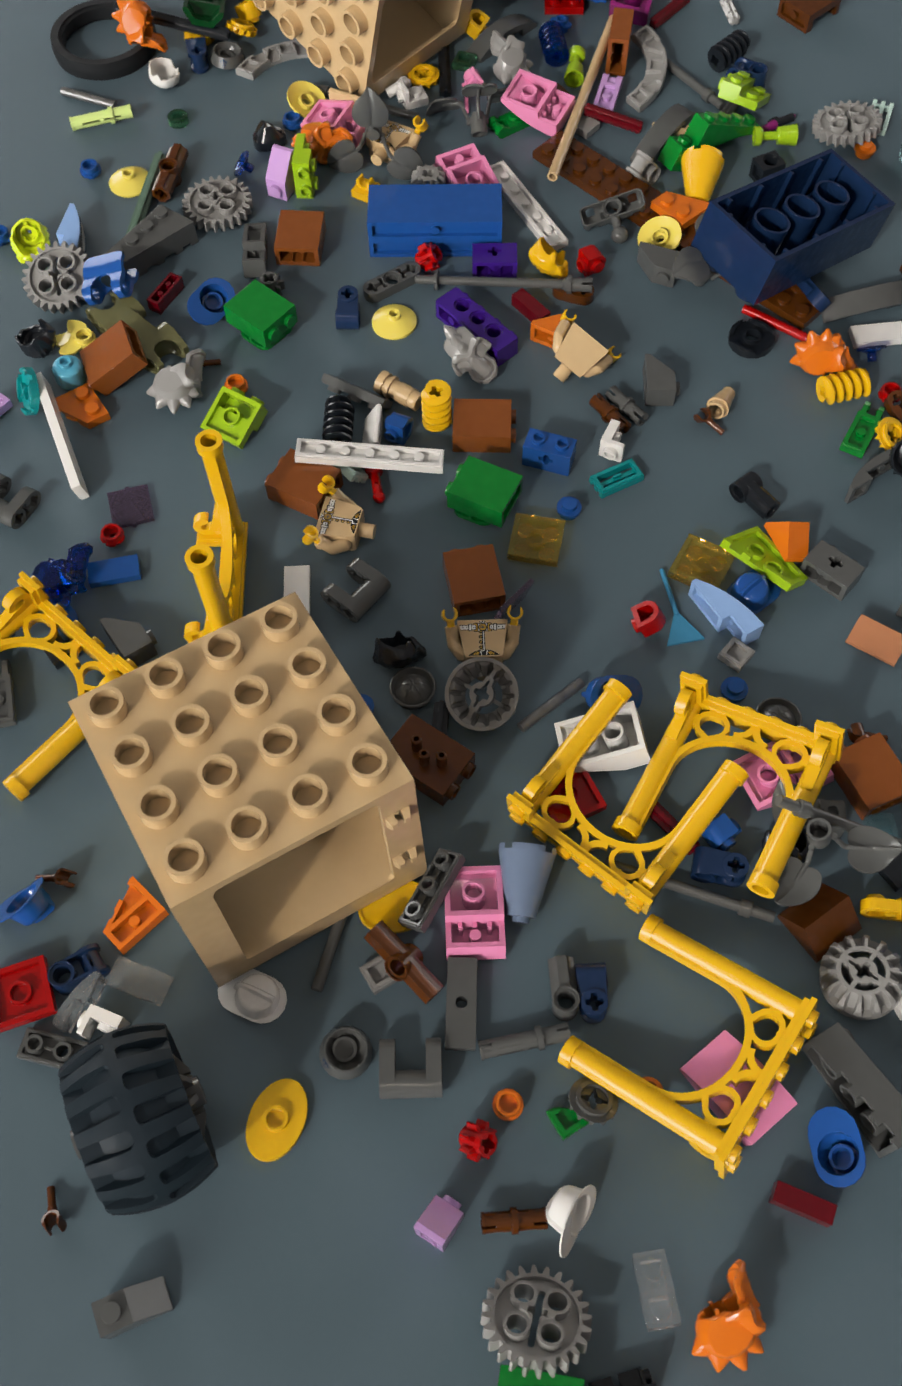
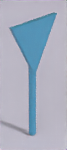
M661 568L659 571L674 613L667 647L704 640L705 638L679 613L665 570Z

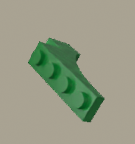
M710 111L705 113L696 112L684 135L669 136L658 160L670 171L682 172L681 158L684 151L694 146V149L701 148V145L717 147L737 137L752 135L753 127L760 125L755 122L756 118L747 113L739 115L737 113L726 114L724 112L717 114Z

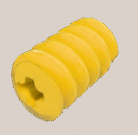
M856 368L854 370L829 374L828 376H820L816 381L817 398L822 403L826 400L828 405H833L835 401L842 403L844 399L851 401L852 397L860 399L861 395L868 397L871 393V380L865 368Z
M429 380L421 392L422 424L426 430L431 432L444 431L452 422V391L450 385L443 380Z

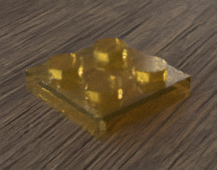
M516 513L507 559L557 567L566 520Z
M689 533L670 567L667 577L691 586L692 580L699 579L720 588L735 556L722 547Z

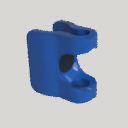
M119 250L91 257L85 261L83 266L82 296L90 306L101 304L107 293L111 290L119 299L132 295L134 284L139 277V271L136 268L125 270V256L122 251Z

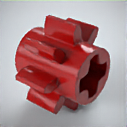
M425 242L417 247L419 252L415 255V261L421 266V269H425L427 272L429 270L434 271L440 267L438 262L442 260L443 256L441 249L436 244H432V242L427 244Z
M477 1119L476 1123L467 1121L466 1126L461 1129L459 1134V1144L461 1146L459 1151L466 1153L467 1159L479 1162L481 1157L490 1159V1156L497 1148L498 1140L495 1135L497 1130L490 1128L489 1122Z

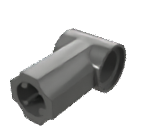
M559 955L548 959L552 998L551 1009L557 1019L570 1021L576 1017L580 1003L574 958L567 955ZM563 998L572 1001L573 1006L568 1009L562 1008L558 1001Z

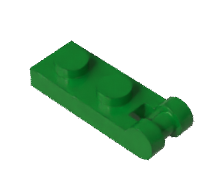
M511 111L499 117H490L488 119L489 124H487L492 131L495 130V134L500 139L530 126Z

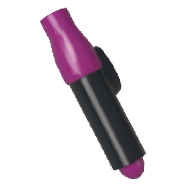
M790 113L780 118L777 116L771 118L767 124L761 126L763 132L772 131L779 126L793 122L796 115Z

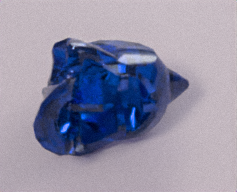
M89 543L76 544L68 549L67 560L58 559L54 561V559L49 558L48 561H42L34 568L31 576L34 575L44 585L42 590L50 598L48 601L53 605L60 602L68 607L70 606L72 595L87 591L84 583L87 578L86 571L89 558L93 553V546Z

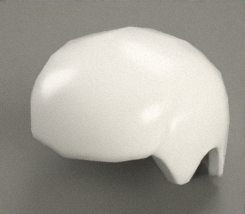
M158 57L149 61V77L154 85L163 89H169L179 83V68L174 67L171 59Z

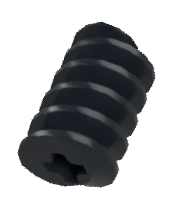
M737 29L713 45L707 54L711 68L715 72L720 73L734 64L739 57L745 56L750 46L749 36L743 30Z
M333 395L326 399L323 419V440L352 442L355 409L347 396Z

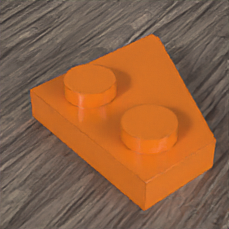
M133 876L127 883L129 889L124 899H119L114 909V915L109 919L103 931L106 937L123 955L169 915L166 909Z

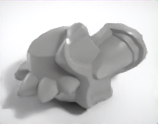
M493 30L492 37L490 38V49L492 55L498 57L497 62L493 64V73L496 79L502 82L503 85H508L519 69L531 73L529 68L534 64L526 59L527 54L523 52L525 42L519 41L513 35H509L506 39L498 31Z
M444 325L443 329L446 340L443 347L452 359V367L457 376L461 377L465 372H468L475 382L489 384L498 373L495 358L486 353L492 347V344L482 337H476L465 326L454 328Z
M202 349L190 351L186 354L185 363L181 362L175 366L168 365L155 375L153 384L146 393L155 398L156 409L168 406L171 413L175 414L180 405L191 408L192 398L203 397L201 382L203 381L202 372L206 353Z

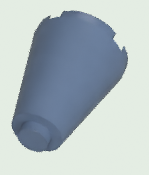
M505 842L499 843L498 850L506 916L512 917L511 922L529 924V919H536L556 858L557 850L555 848H552L549 853L545 852V845L512 842V848H505Z

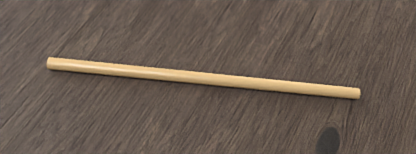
M613 14L607 20L547 174V178L550 181L558 179L608 48Z

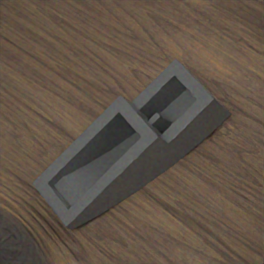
M247 223L244 225L242 238L244 278L259 277L267 272V223Z

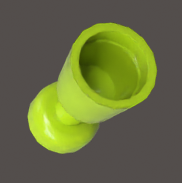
M580 45L572 46L568 51L570 63L564 75V82L571 88H577L584 82L582 63L585 60L586 51Z
M798 124L779 126L776 131L764 132L761 126H754L752 145L760 146L763 140H775L778 145L796 146L798 141Z

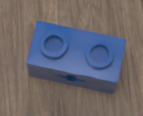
M530 428L523 444L522 465L569 476L575 459L577 439Z

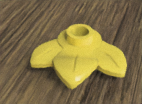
M68 320V332L55 335L56 346L60 348L59 354L61 355L76 354L97 339L95 333L87 328L84 322L78 320Z

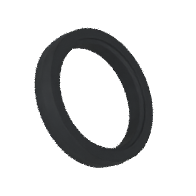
M90 0L75 5L65 11L55 21L50 34L53 53L59 65L69 74L86 80H112L132 74L151 60L156 49L137 44L131 50L115 57L85 59L73 55L65 48L70 35L80 27L99 20L114 19L111 15L114 13L116 0ZM152 24V25H153V32L156 33L155 26H154V24Z

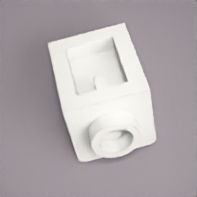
M403 80L398 81L399 90H396L398 102L403 104L405 110L429 105V97L422 85L407 89Z
M611 419L601 438L598 454L608 460L617 462L622 461L625 444L620 443L622 433L619 432L620 421Z
M90 1004L88 1010L83 1011L78 1019L77 1034L84 1039L90 1040L96 1027L104 1033H109L129 1026L130 1022L123 1016Z

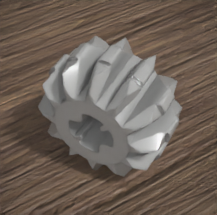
M425 163L423 167L417 166V169L412 171L411 184L447 183L445 172L442 171L441 167H435L434 164L428 166Z

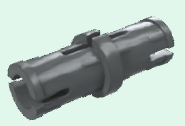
M616 385L609 388L615 393V396L607 390L605 397L618 407L622 415L626 414L637 426L644 424L638 416L647 421L648 413L638 407L632 397H627Z

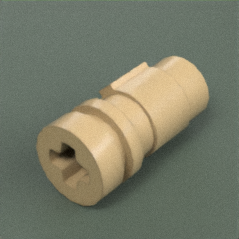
M383 370L378 375L373 386V390L376 393L383 395L387 399L392 398L397 403L414 411L420 408L421 392L405 382L399 381V377L386 370Z

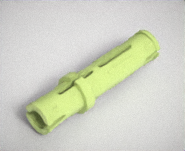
M128 104L114 108L108 106L105 110L69 117L72 130L75 131L110 122L116 124V121L134 117L131 106Z

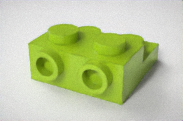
M738 71L734 74L729 73L727 78L722 77L718 84V90H720L719 98L753 111L766 105L771 94L766 93V89L755 86L753 88L755 79L751 78L750 74L744 71Z
M297 133L291 162L296 197L313 199L315 190L319 188V178L314 173L317 168L316 158L312 157L310 143L306 142V134Z
M222 386L200 428L202 430H216L222 435L224 441L243 449L252 431H258L268 410L264 407L265 403L257 397L252 396L250 399L245 397V393L236 387L229 389Z

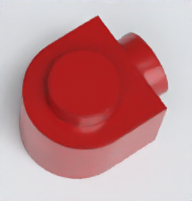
M592 244L579 249L576 266L585 277L600 273L604 269L606 258L595 245Z
M644 601L631 607L634 616L631 619V623L636 633L641 632L646 638L659 632L664 627L666 617L655 602Z

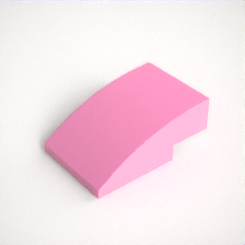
M519 69L502 95L501 102L524 122L552 137L562 130L569 119L575 105V96L558 90L557 83Z
M319 99L300 124L302 128V126L308 123L329 121L331 130L338 127L347 129L353 136L355 147L359 145L362 134L365 132V127L359 126L353 120L352 107L354 101Z
M475 143L436 156L435 167H441L442 171L445 172L447 177L446 184H499L485 155H480Z
M771 741V742L767 743V744H768V750H769L771 753H772V746L776 743V742H774V741ZM787 749L777 754L783 764L797 763L802 759L798 753ZM747 753L734 760L733 762L740 765L749 775L743 787L756 810L761 811L771 808L774 790L781 780L776 771L767 762L752 753ZM831 769L823 786L834 781V774ZM803 771L789 774L792 784L797 785Z
M500 865L463 866L445 896L446 961L448 957L477 958V960L506 959L504 899Z
M723 1030L679 1070L696 1091L706 1088L724 1076L732 1067L741 1051L742 1044L729 1032ZM755 1057L757 1065L763 1069L764 1065ZM747 1062L745 1063L743 1069H748ZM776 1080L771 1089L775 1093L766 1110L761 1107L755 1118L759 1119V1122L751 1137L747 1135L743 1137L741 1142L744 1146L753 1145L798 1104L778 1080ZM745 1081L736 1088L732 1083L729 1085L738 1092L741 1098V1105L753 1087L754 1082ZM718 1095L709 1099V1107L718 1119H723L730 1114L734 1107V1102L729 1096Z

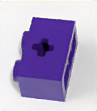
M472 243V277L517 278V243Z

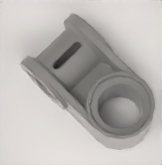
M638 149L636 157L631 165L626 167V170L651 186L658 180L661 168L651 157Z

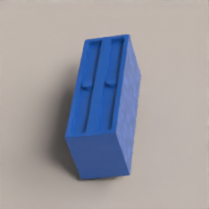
M502 184L369 185L367 229L370 257H415L416 253L419 252L417 247L425 242L427 244L430 242L436 244L441 249L443 257L472 256V243H502Z

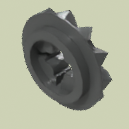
M588 1077L577 1080L570 1089L568 1095L570 1110L575 1111L578 1120L583 1118L589 1121L590 1126L594 1123H600L603 1126L608 1120H613L618 1110V1098L615 1094ZM592 1093H594L595 1103H597L594 1109H591L592 1107H590V1102L588 1101Z

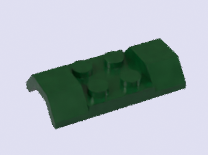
M184 0L183 12L192 25L213 28L224 16L226 0Z

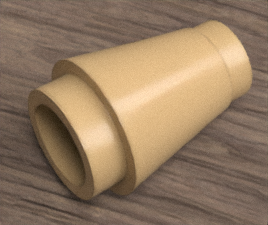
M724 387L707 401L706 408L710 409L711 418L721 419L727 416L735 397V391L731 387Z

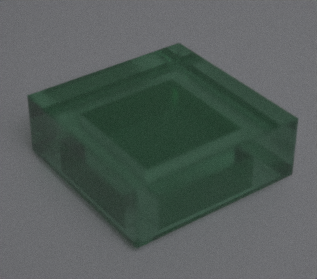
M458 51L452 62V69L466 72V70L476 65L477 55Z

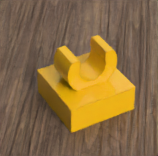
M361 173L356 179V185L351 189V195L368 203L369 185L380 184L374 182L372 177L370 179L364 178V174Z

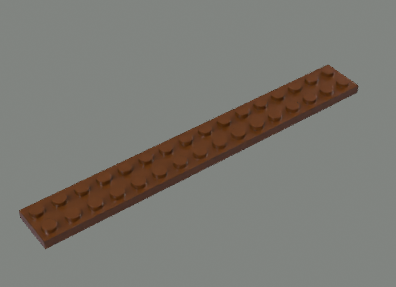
M560 130L556 135H553L533 150V158L550 169L564 131ZM575 138L572 139L559 173L560 176L599 201L636 188L641 189L646 208L642 213L641 211L633 213V216L627 219L642 227L648 220L660 216L650 206L651 201L663 193L636 178ZM635 193L628 195L629 203L637 200ZM695 223L682 231L681 241L675 250L680 252L683 248L691 246L696 234ZM722 276L719 277V278H721L722 280H724L725 282H727L728 284H730V283H729L727 280H725ZM797 285L760 302L761 305L802 331L821 314Z

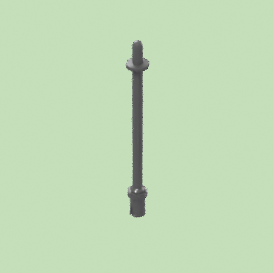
M435 270L434 275H416L414 277L416 284H433L435 290H439L440 285L563 289L567 291V294H572V291L592 293L593 277L576 278L573 275H568L564 279L441 276L440 271Z

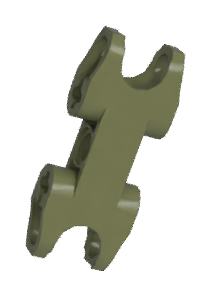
M112 290L109 294L114 303L113 307L107 310H100L90 306L85 310L88 319L96 327L100 335L120 320L137 331L148 363L143 369L157 374L164 368V363L161 361L163 356L175 354L185 358L186 354L189 353L187 344L172 326L162 322L155 327L144 318L147 314L144 307L132 296L119 299Z

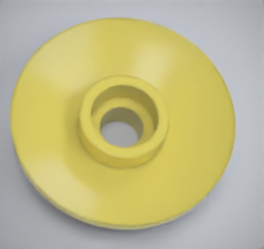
M296 81L290 85L287 91V100L290 107L304 118L319 99L326 100L323 92L316 85L307 81Z
M128 166L117 170L109 180L111 191L117 196L125 198L139 196L148 171L137 166Z
M654 217L641 227L637 238L638 245L642 241L675 250L682 238L681 227L672 217Z
M400 304L383 306L372 317V328L375 333L389 340L403 339L412 334L417 326L415 313L409 307Z

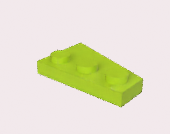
M758 526L724 538L720 544V547L761 575H766L767 579L786 592L804 585L808 579L793 562L784 561L774 542Z

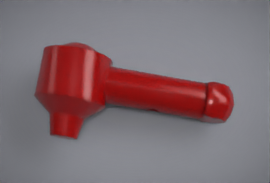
M364 468V471L369 476L368 478L371 479L374 501L378 504L383 503L385 494L383 493L380 479L383 469Z

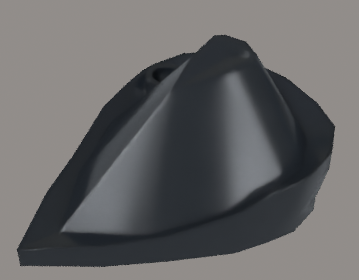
M261 120L253 133L254 147L260 152L271 151L273 144L284 147L287 143L286 133L282 128Z

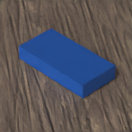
M138 554L87 563L88 581L91 589L142 580Z

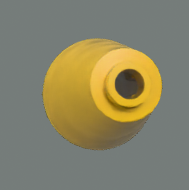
M701 145V148L694 149V146L684 151L681 158L685 196L706 202L710 201L725 163V159L722 157L723 153L719 149L709 145Z

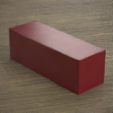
M170 272L146 299L149 310L158 314L164 312L184 288L181 276Z
M524 288L512 294L511 305L529 321L532 322L533 320L550 316L551 312Z
M780 1180L774 1182L769 1198V1203L825 1227L833 1225L838 1205Z

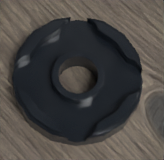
M749 319L744 322L743 320L737 321L732 325L728 335V344L732 351L745 358L766 356L771 352L775 342V335L771 326L758 319ZM753 336L756 340H750L747 337Z

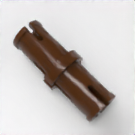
M597 393V396L594 395L590 399V406L602 416L601 419L605 423H610L611 419L620 421L619 432L622 435L623 432L627 433L629 431L631 423L601 393Z
M509 1207L507 1211L480 1213L482 1218V1235L498 1232H511L512 1235H518L519 1231L548 1229L546 1207L517 1210V1207Z

